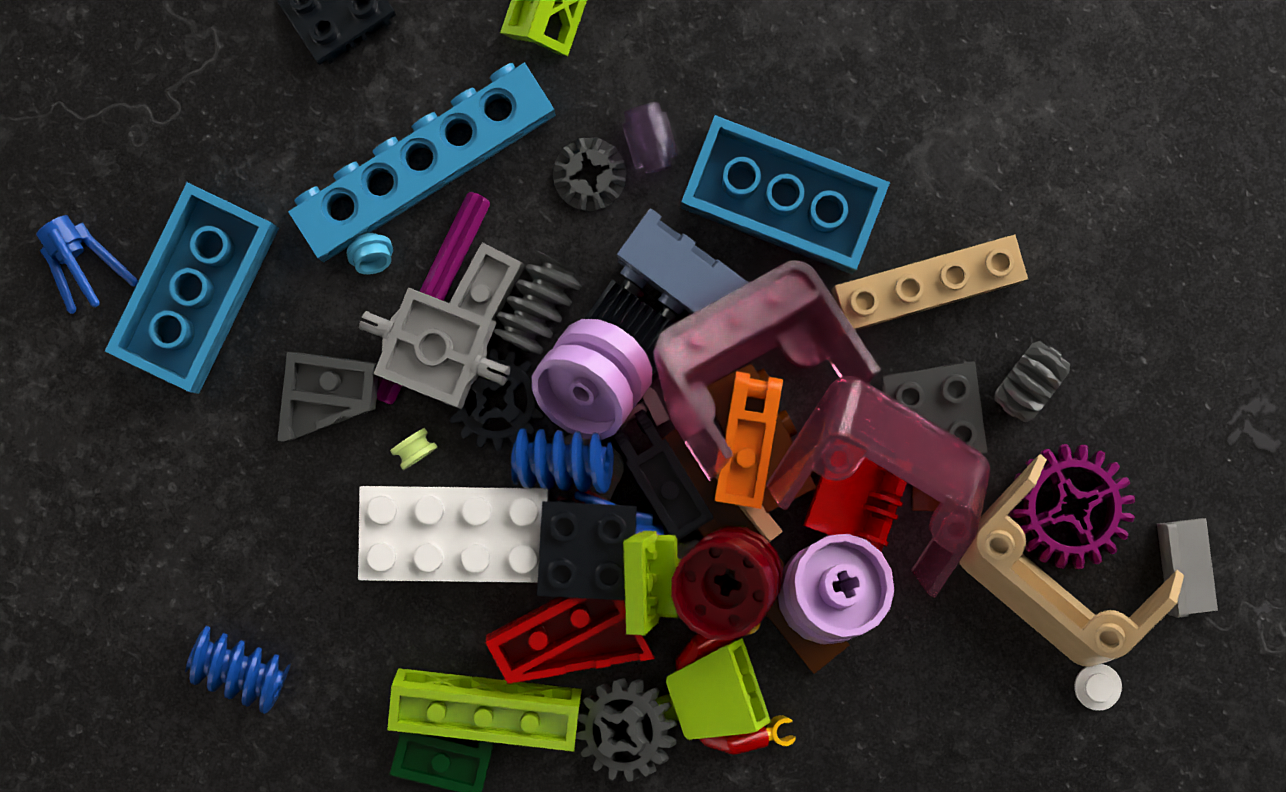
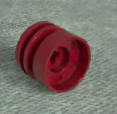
M727 526L708 533L680 560L672 577L671 597L678 616L690 630L708 639L728 641L746 635L762 621L766 613L774 605L782 589L783 568L777 551L764 536L748 528ZM729 569L735 571V579L739 581L736 586L729 584L730 578L725 574Z

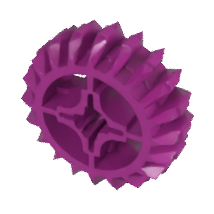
M1068 444L1059 445L1058 460H1056L1050 449H1044L1041 451V455L1047 461L1036 485L1022 499V509H1013L1008 516L1010 518H1024L1025 523L1019 526L1024 531V534L1030 532L1032 535L1026 540L1025 550L1032 551L1041 544L1042 548L1038 553L1039 561L1046 563L1051 558L1053 552H1056L1055 567L1064 569L1068 562V557L1071 555L1074 568L1083 569L1085 565L1084 554L1087 553L1089 560L1093 564H1100L1102 556L1098 548L1102 547L1107 553L1115 554L1117 547L1110 540V537L1113 535L1116 538L1126 540L1129 535L1126 530L1119 528L1118 524L1119 521H1134L1135 516L1133 514L1122 513V504L1134 503L1135 497L1133 495L1120 496L1119 493L1120 489L1130 484V480L1128 477L1119 478L1115 481L1112 479V476L1120 468L1117 462L1108 464L1104 469L1101 468L1105 459L1103 451H1096L1090 461H1088L1087 445H1078L1074 458H1072L1071 449ZM1029 459L1026 462V466L1028 467L1034 459ZM1068 467L1081 469L1093 476L1100 486L1081 492L1074 487L1070 479H1066L1062 469ZM1021 473L1016 474L1014 479H1016ZM1050 477L1053 501L1049 507L1036 515L1035 505L1038 491L1044 481ZM1067 495L1070 499H1087L1091 497L1081 502V509H1076L1080 512L1077 517H1074L1072 514L1053 515L1062 510V504H1067L1063 501ZM1103 499H1106L1107 511L1105 520L1101 528L1093 536L1090 512L1094 506L1103 502ZM1058 522H1064L1070 527L1072 533L1077 535L1080 544H1060L1050 538L1042 528L1050 524L1054 525Z

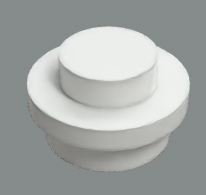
M1100 664L1093 667H1084L1075 679L1074 689L1078 700L1084 706L1092 710H1105L1112 707L1120 698L1122 683L1114 669Z

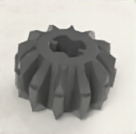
M1041 341L1032 343L995 391L994 400L1013 418L1016 416L1024 423L1031 421L1070 372V363L1062 358V354L1052 346L1049 348Z

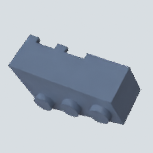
M650 208L617 253L618 263L624 266L620 274L640 289H643L647 283L659 291L661 296L658 298V301L676 315L680 316L685 310L698 319L699 322L695 328L712 341L718 343L723 337L730 342L764 294L721 261L713 259L695 246L696 242L687 235H680L660 221L662 216Z

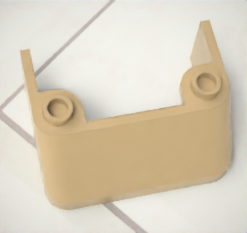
M1039 454L964 534L957 549V558L965 571L1070 660L1085 667L1097 666L1127 654L1177 604L1184 575L1176 570L1129 618L1123 613L1112 610L1103 611L1095 615L1023 554L1026 545L1024 531L1008 516L1014 507L1036 485L1047 461L1045 457Z

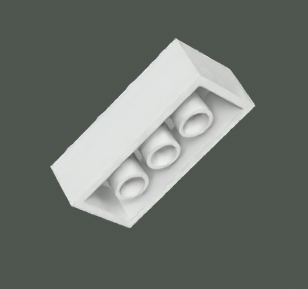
M360 486L358 580L538 583L542 501H549L550 489Z

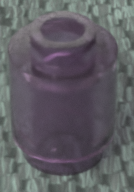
M658 102L641 105L625 111L626 123L622 126L634 168L644 167L645 174H652L671 168L670 159L677 157L679 154L667 112L661 111Z

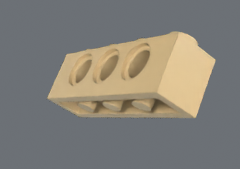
M1014 234L835 285L831 291L845 334L1014 286L1028 280L1017 238Z

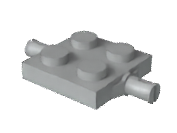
M409 287L400 309L390 320L374 315L369 311H366L362 318L378 324V326H373L360 320V330L383 338L382 354L373 373L374 375L459 409L463 408L471 385L478 376L504 385L507 378L493 373L491 370L508 376L510 374V366H505L486 358L487 345L497 322Z

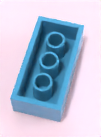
M715 115L682 198L680 208L853 274L857 270L890 182Z
M187 182L105 352L188 392L199 394L279 228L273 223Z

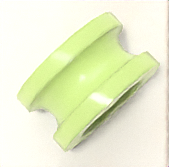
M425 428L409 436L390 450L393 455L401 457L402 463L400 466L403 470L420 461L437 448L435 442L429 443L427 441L426 435L428 432Z

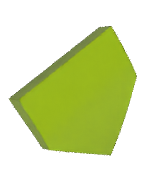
M642 531L624 541L626 634L645 635L659 623L660 617L678 618L671 597L672 577L682 559L678 558L676 535H658L656 531Z

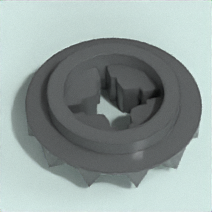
M598 137L578 138L562 148L553 166V181L558 194L567 204L579 210L596 211L611 205L620 196L626 183V166L615 146ZM584 155L587 156L588 161H591L593 167L601 166V168L609 166V169L604 170L602 174L597 176V192L593 193L592 187L588 185L586 180L578 181V179L570 181V178L583 171L582 163L584 161L582 156Z

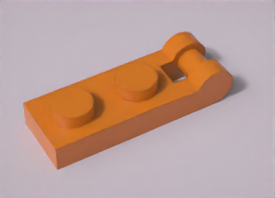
M736 371L714 501L758 509L762 508L783 379L769 377L768 381L750 378V373ZM747 397L763 399V413L745 410Z

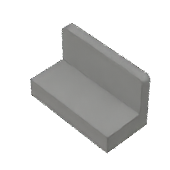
M1206 518L1158 523L1157 531L1164 582L1176 570L1184 575L1177 604L1168 612V615L1180 618L1188 617V614L1218 611Z

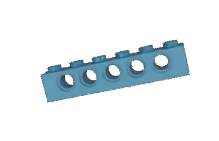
M525 62L518 67H515L513 63L503 66L490 76L492 83L478 92L473 87L460 93L450 102L453 108L437 117L435 112L422 117L411 126L414 132L404 139L398 141L396 137H392L384 141L372 151L375 157L361 166L357 162L346 165L333 175L336 181L320 191L318 186H315L299 195L294 200L297 206L288 212L316 257L324 263L349 247L360 235L371 233L555 117V109ZM496 99H504L512 105L510 115L502 121L491 120L486 115L488 105ZM460 123L469 125L473 133L467 144L455 146L448 142L447 136L452 126ZM418 148H426L433 153L432 164L422 171L413 170L409 166V157ZM382 172L391 174L394 179L391 191L382 196L372 194L370 190L372 178ZM341 197H349L354 202L353 214L346 220L339 221L333 219L331 207L334 201Z

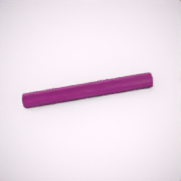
M468 192L419 292L444 301L490 206L487 198L475 192ZM379 377L377 399L386 404H393L402 386Z

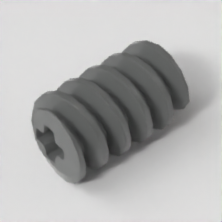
M536 250L535 255L543 265L527 264L525 270L533 281H517L515 286L523 294V298L507 297L506 302L514 313L498 312L496 317L504 326V329L494 328L493 333L526 353L542 354L544 349L535 338L540 336L551 339L553 333L545 324L546 320L560 323L563 318L554 308L555 305L570 307L572 301L565 294L564 290L567 288L580 291L582 286L574 277V272L548 255Z

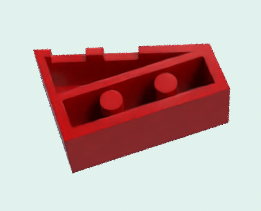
M557 597L487 634L485 641L507 684L563 675L566 672L590 668L610 667L613 664L655 659L653 651L644 635L626 634L625 600Z

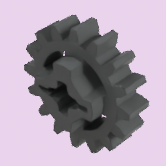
M625 678L613 681L612 687L608 683L596 687L598 697L591 695L583 700L590 711L578 714V721L585 724V730L576 733V739L586 740L588 744L581 752L582 757L590 755L596 757L593 765V770L596 772L606 766L609 767L608 773L611 780L621 777L623 772L627 782L638 779L640 772L645 777L656 772L654 763L661 765L669 760V756L663 748L676 745L677 740L667 735V730L677 726V720L666 719L664 715L672 705L670 702L659 705L656 699L660 690L653 688L646 693L643 692L644 683L640 679L631 682L629 687ZM617 699L633 701L632 705L626 709L619 704L613 705L611 702ZM625 721L629 724V727L626 731L627 734L630 736L628 738H626L623 735L626 727L622 722ZM625 751H629L634 756L639 754L641 758L627 760L619 756Z

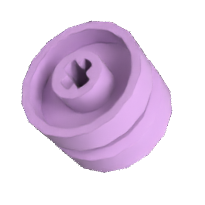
M581 319L570 324L560 336L553 349L539 363L532 375V392L542 411L552 422L566 432L574 434L575 431H579L584 439H591L594 432L599 433L601 440L615 435L652 384V367L642 347L632 336L618 326L599 319Z
M850 534L826 536L794 554L783 567L782 589L778 595L779 609L789 627L804 639L823 645L845 642L878 626L890 610L894 595L892 570L882 552L866 539ZM833 585L836 587L837 593H835Z

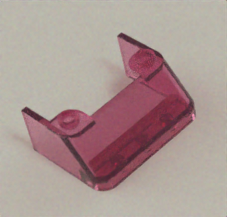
M789 261L666 328L655 343L654 358L669 418L709 481L718 476L734 454L713 423L716 407L712 396L706 389L707 385L779 346L790 363L800 368H813L829 360L852 397L859 395L881 370L817 272L805 262Z
M856 376L840 377L829 386L766 483V486L778 506L787 510L812 470L829 480H843L853 475L866 457L936 499L940 504L933 513L929 524L930 533L933 538L911 569L925 591L935 598L977 535L990 477V465L978 449Z

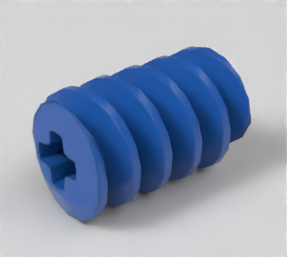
M520 428L511 456L513 483L517 485L520 480L523 487L531 489L538 482L540 487L545 490L553 488L555 483H557L559 489L563 491L570 490L575 483L577 490L581 492H587L594 485L597 492L605 493L608 491L612 479L614 463L613 446L611 442L608 443L607 447L602 446L600 435L596 432L592 434L589 445H584L581 432L575 431L570 444H565L562 430H557L552 443H547L543 429L537 431L534 442H529L527 430Z
M206 625L200 632L191 650L185 668V673L190 669V683L198 685L207 676V689L210 692H216L225 683V698L233 699L242 690V705L248 707L259 697V711L266 714L277 701L291 664L283 671L279 670V655L274 654L266 664L261 663L262 648L257 647L249 657L244 656L245 641L240 640L231 650L227 649L228 634L224 632L214 643L210 642L211 627Z

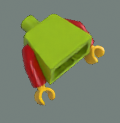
M760 623L744 636L755 633L759 629ZM698 633L694 635L676 658V672L666 677V684L670 694L657 697L656 699L659 705L670 702L672 705L664 713L665 718L679 720L686 739H700L704 746L731 755L767 747L769 741H774L782 746L793 744L796 740L795 736L789 735L783 738H778L777 736L778 727L783 723H791L793 720L784 715L775 716L770 720L743 638L737 640L734 638L726 641L708 639Z

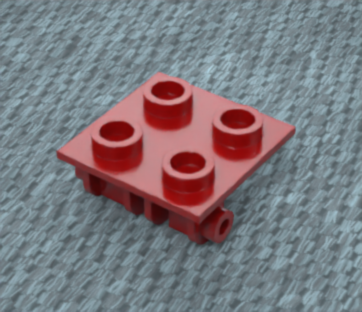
M835 438L803 526L827 535L850 534L866 539L882 552L883 546L888 547L889 542L886 540L893 519H898V515L895 514L897 508L903 505L900 499L908 480L911 481L913 478L910 475L912 466L897 460L893 461Z

